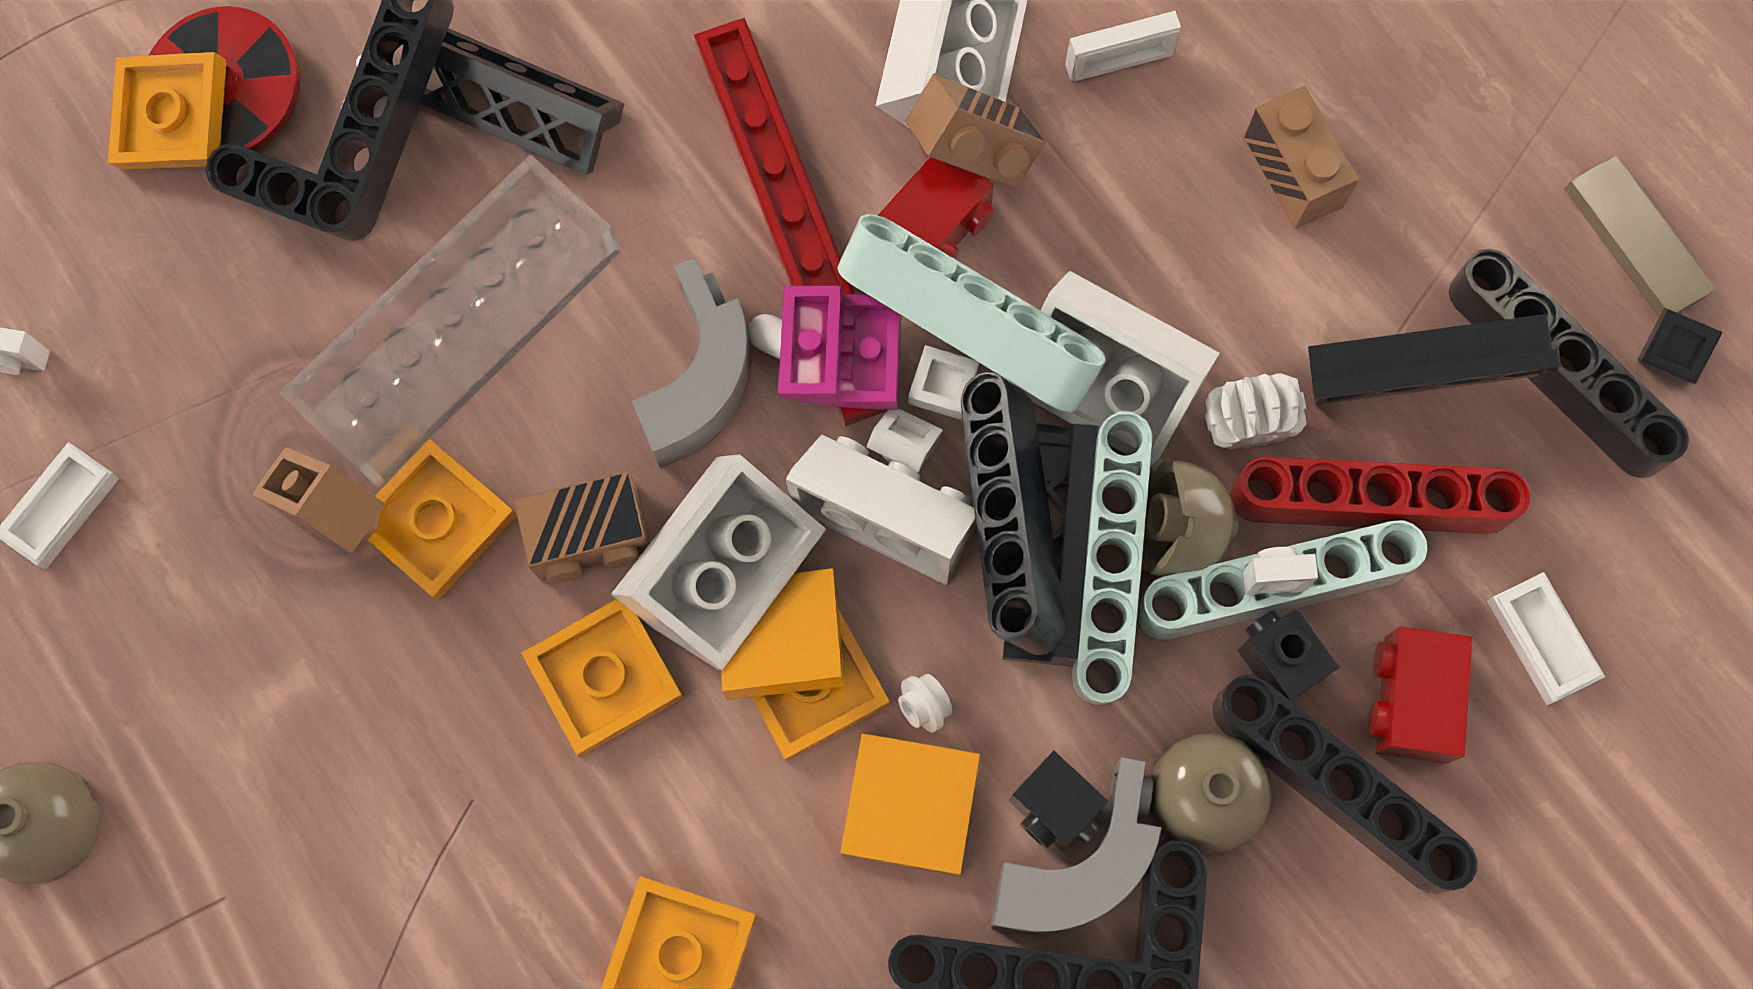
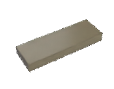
M1617 155L1571 180L1564 188L1658 317H1660L1664 308L1681 313L1716 290L1715 286Z

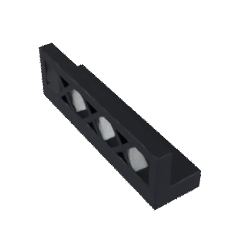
M449 28L434 66L443 86L434 91L426 89L420 103L584 175L593 172L603 132L620 123L625 104ZM408 44L403 45L400 63L408 55ZM452 73L461 77L455 79ZM469 80L481 85L491 107L482 112L470 108L459 85ZM447 92L449 98L442 96L441 94ZM500 94H503L510 98L503 101ZM516 101L528 105L540 128L530 133L517 128L506 106ZM495 113L498 119L493 118L489 115ZM549 115L558 119L552 122ZM568 122L587 131L581 155L565 149L555 129L556 126ZM543 133L546 140L537 136Z
M1548 314L1308 346L1315 405L1553 375L1561 367L1559 348L1552 349Z
M1074 424L1071 434L1038 431L1039 444L1069 446L1067 470L1049 484L1045 480L1047 497L1062 514L1061 527L1053 532L1054 542L1060 538L1059 558L1056 556L1066 619V630L1061 643L1051 652L1041 655L1027 652L1004 640L1002 660L1073 667L1078 659L1098 426ZM1066 479L1063 501L1054 490ZM1023 559L1018 564L1016 571L1021 567Z

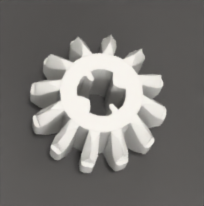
M1282 373L1275 375L1262 374L1257 377H1244L1242 380L1235 382H1226L1224 386L1214 388L1205 400L1207 408L1205 417L1208 431L1212 433L1214 445L1230 450L1237 448L1248 449L1254 446H1266L1269 443L1284 441L1288 437L1297 436L1307 425L1305 416L1307 407L1304 393L1300 392L1298 379Z

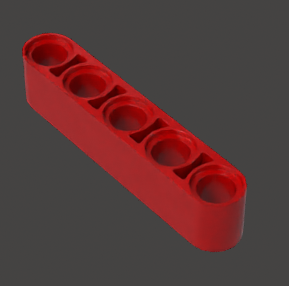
M1260 457L1250 461L1232 485L1230 497L1234 510L1239 516L1245 520L1259 523L1365 528L1385 522L1403 520L1414 524L1421 531L1490 534L1501 531L1525 513L1530 505L1531 491L1529 484L1523 476L1505 468ZM1258 479L1269 484L1273 490L1274 499L1265 501L1256 498L1249 490L1248 481ZM1316 482L1327 487L1331 494V503L1324 504L1314 500L1308 493L1307 483ZM1374 485L1382 488L1389 497V506L1384 507L1372 502L1367 495L1366 487ZM1426 488L1440 491L1446 498L1447 509L1443 510L1433 506L1427 499ZM1485 491L1495 492L1502 498L1506 508L1504 513L1490 507L1486 501Z

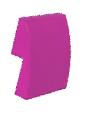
M784 286L778 381L779 398L836 407L898 410L902 315L870 295H843L841 286Z

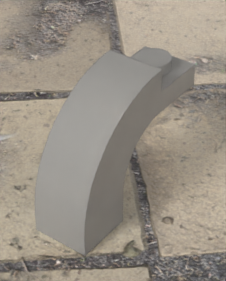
M695 258L675 265L674 268L682 293L699 329L700 337L696 356L687 371L676 381L631 401L660 468L696 452L707 445L724 429L736 413L743 399L750 374V342L740 302L736 298L725 303L713 272L703 276Z
M1121 757L1114 764L1104 832L1098 846L1085 861L1073 867L1060 870L1038 869L1006 862L1001 865L992 916V928L1030 934L1064 931L1099 918L1129 895L1148 869L1158 845L1161 827L1137 823L1138 814L1147 816L1152 798L1153 780L1143 778L1145 761Z

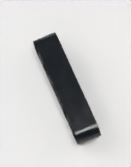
M1483 249L1471 255L1450 283L1449 297L1451 303L1471 324L1515 318L1514 315L1528 317L1548 314L1552 349L1559 348V355L1570 360L1575 372L1567 371L1561 366L1553 375L1529 377L1528 379L1610 459L1629 475L1646 478L1655 475L1683 456L1688 448L1689 436L1687 428L1681 420L1509 256L1498 250ZM1472 276L1485 279L1490 284L1492 291L1484 290L1477 286ZM1599 395L1609 398L1614 403L1617 413L1605 409L1600 402ZM1643 436L1649 437L1656 443L1659 455L1652 453L1646 448Z
M982 372L972 377L965 385L961 394V412L988 620L991 630L999 638L1032 654H1047L1061 643L1066 630V619L1035 410L1032 400L1021 390L997 373ZM1023 559L1021 567L1016 571L1018 564ZM1031 614L1029 624L1024 628V623Z
M1245 675L1235 678L1217 695L1213 702L1212 714L1215 723L1222 732L1230 737L1242 740L1260 756L1268 769L1416 888L1426 893L1438 894L1464 888L1473 880L1477 872V857L1474 849L1463 837L1268 682L1257 676ZM1244 693L1255 701L1258 710L1254 721H1244L1234 714L1231 708V697L1233 694ZM1283 731L1294 732L1303 740L1305 755L1301 761L1292 760L1282 752L1279 741ZM1333 769L1341 770L1351 778L1354 789L1350 800H1342L1331 791L1329 775ZM1384 808L1394 811L1401 819L1402 833L1398 840L1388 838L1380 829L1379 815ZM1434 848L1443 850L1451 860L1452 872L1445 881L1436 877L1430 868L1429 857Z

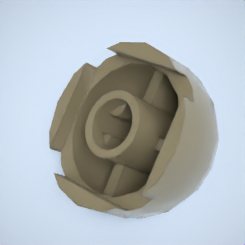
M1166 459L1157 460L1150 467L1141 571H1147L1151 575L1164 577L1176 573L1203 570L1210 565L1217 564L1229 545L1234 542L1238 533L1239 523L1238 517L1234 512L1233 502L1226 485L1205 467L1190 462Z
M1222 733L1193 734L1172 744L1155 763L1151 774L1153 790L1150 811L1158 827H1161V832L1171 841L1191 843L1202 854H1226L1249 843L1265 825L1273 800L1270 775L1260 756L1242 740Z
M17 763L0 770V878L11 883L47 884L57 880L58 878L55 877L64 874L69 868H77L88 857L98 838L101 811L98 801L92 799L90 790L84 784L87 782L80 774L53 763Z

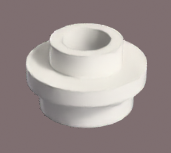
M925 674L920 678L910 676L902 681L901 690L903 695L899 697L898 702L908 722L915 728L922 726L932 733L942 728L944 719L952 714V706L941 684L930 674Z

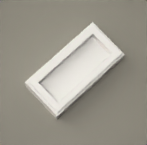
M1176 11L1070 38L1065 62L1070 81L1075 82L1172 56L1181 30Z
M68 442L1 523L0 540L35 565L46 570L120 477Z
M1544 572L1487 600L1546 705L1552 704L1605 677Z

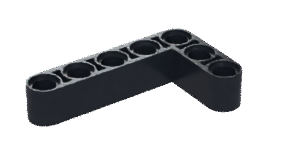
M414 0L381 1L317 174L240 145L225 144L215 149L207 160L206 174L212 187L221 193L344 240L355 241L367 236L376 224L451 23L454 11L453 1L428 0L425 7L416 12H412ZM408 44L409 51L405 60L400 64L393 65L395 51L400 46ZM388 96L389 105L386 112L382 116L374 118L375 104L382 97ZM368 148L369 159L367 164L361 170L355 171V157L361 150ZM247 163L248 175L241 184L237 185V172L241 166ZM297 181L299 186L298 195L293 202L287 204L285 198L286 191L291 184ZM348 200L349 214L344 221L337 224L335 211L340 203Z
M1170 841L1155 850L1153 859L1142 877L1135 963L925 935H909L899 940L891 949L888 959L889 973L894 983L901 989H969L964 985L960 976L962 962L971 954H981L992 962L995 970L994 980L987 989H1025L1023 986V975L1027 967L1034 962L1047 964L1053 970L1056 977L1054 989H1086L1087 979L1097 970L1108 972L1113 976L1117 983V989H1150L1154 982L1161 978L1172 982L1176 989H1198L1207 882L1206 860L1199 849L1185 841ZM1166 854L1180 856L1189 867V878L1182 888L1169 886L1160 874V864ZM1168 915L1180 922L1184 930L1183 942L1173 952L1163 949L1155 939V925L1162 916ZM911 946L925 948L933 958L934 968L932 974L922 983L907 981L898 970L900 954Z

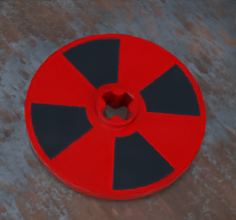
M240 7L208 8L180 20L161 36L148 56L215 52L226 59L225 82L228 84L224 88L220 146L236 144L253 151L261 149L285 126L298 99L301 79L300 67L291 42L268 18L252 10Z

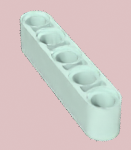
M866 214L860 217L837 267L843 279L1046 404L1063 411H1075L1079 408L1105 362V356L1098 346L896 223L877 215Z
M1129 411L1117 412L1109 416L1097 433L1078 659L1073 665L1072 672L1073 687L1078 696L1094 705L1108 704L1122 697L1128 690L1132 678L1152 433L1145 419ZM1115 430L1129 432L1137 442V452L1127 456L1116 454L1108 445L1107 435ZM1109 487L1124 489L1132 499L1131 511L1126 514L1111 513L1102 502V492ZM1108 544L1121 548L1127 557L1125 571L1112 574L1103 570L1097 562L1096 553L1098 548ZM1107 602L1119 609L1122 616V624L1117 632L1104 633L1094 626L1091 619L1094 605ZM1103 661L1114 668L1117 682L1110 693L1101 694L1089 687L1085 673L1090 663Z
M1399 520L1287 546L1295 548L1296 555L1315 554L1318 579L1306 591L1245 595L1242 571L1253 558H1259L1258 554L1213 564L1203 570L1164 576L1153 581L1143 594L1138 604L1137 621L1141 629L1150 637L1158 640H1167L1259 618L1274 609L1279 613L1393 585L1406 578L1425 560L1428 550L1427 541L1422 531L1414 524ZM1382 542L1396 544L1404 554V564L1397 565L1387 560L1382 553ZM1334 555L1340 557L1348 567V578L1340 579L1331 575L1325 567V556ZM1219 582L1229 585L1236 594V605L1224 607L1216 603L1210 594V585ZM1158 596L1172 598L1180 608V619L1175 621L1161 619L1152 608V599Z

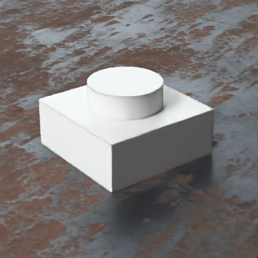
M0 328L1 373L18 375L21 368L45 371L50 354L48 348L25 331Z
M925 345L908 395V404L962 420L961 394L969 380L977 375L980 363L967 357Z
M899 408L898 410L889 409L874 427L867 448L881 454L889 463L891 461L899 462L919 472L936 449L943 430Z
M1274 547L1258 552L1259 558H1253L1242 571L1245 595L1306 591L1318 579L1315 554L1296 555L1295 548Z

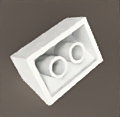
M900 0L875 106L909 128L905 120L933 73L1006 102L1027 0Z
M1069 271L1049 292L1040 311L1098 346L1105 356L1102 368L1081 405L1075 411L1056 409L1009 380L1007 381L1025 393L1032 402L1073 425L1098 426L1097 433L1103 422L1117 412L1129 411L1140 415L1147 421L1152 433L1151 467L1161 457L1220 353ZM1115 430L1107 435L1108 445L1126 455H1132L1137 452V442L1129 432Z
M821 435L794 465L786 478L790 498L820 524L947 585L976 529L974 508L971 507L973 501L956 489L943 486L938 491L920 482L921 476L904 464L891 461L886 466L868 457L869 451L850 438L839 436L837 441Z
M740 454L716 457L611 595L653 629L716 669L723 670L820 539L826 528Z

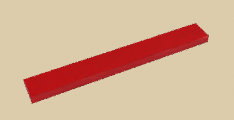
M745 17L694 34L697 49L790 286H841L843 295H856L852 284L843 279L838 272L837 267L841 260L840 254ZM838 407L845 426L889 410Z

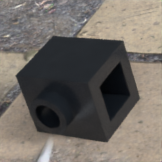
M1298 608L1282 618L1274 609L1256 620L1245 629L1251 638L1237 650L1255 676L1268 682L1290 701L1340 668Z
M1055 750L1009 799V802L1026 817L1020 823L1022 828L1043 848L1048 849L1054 843L1061 851L1072 841L1082 849L1106 823L1098 813L1109 802Z

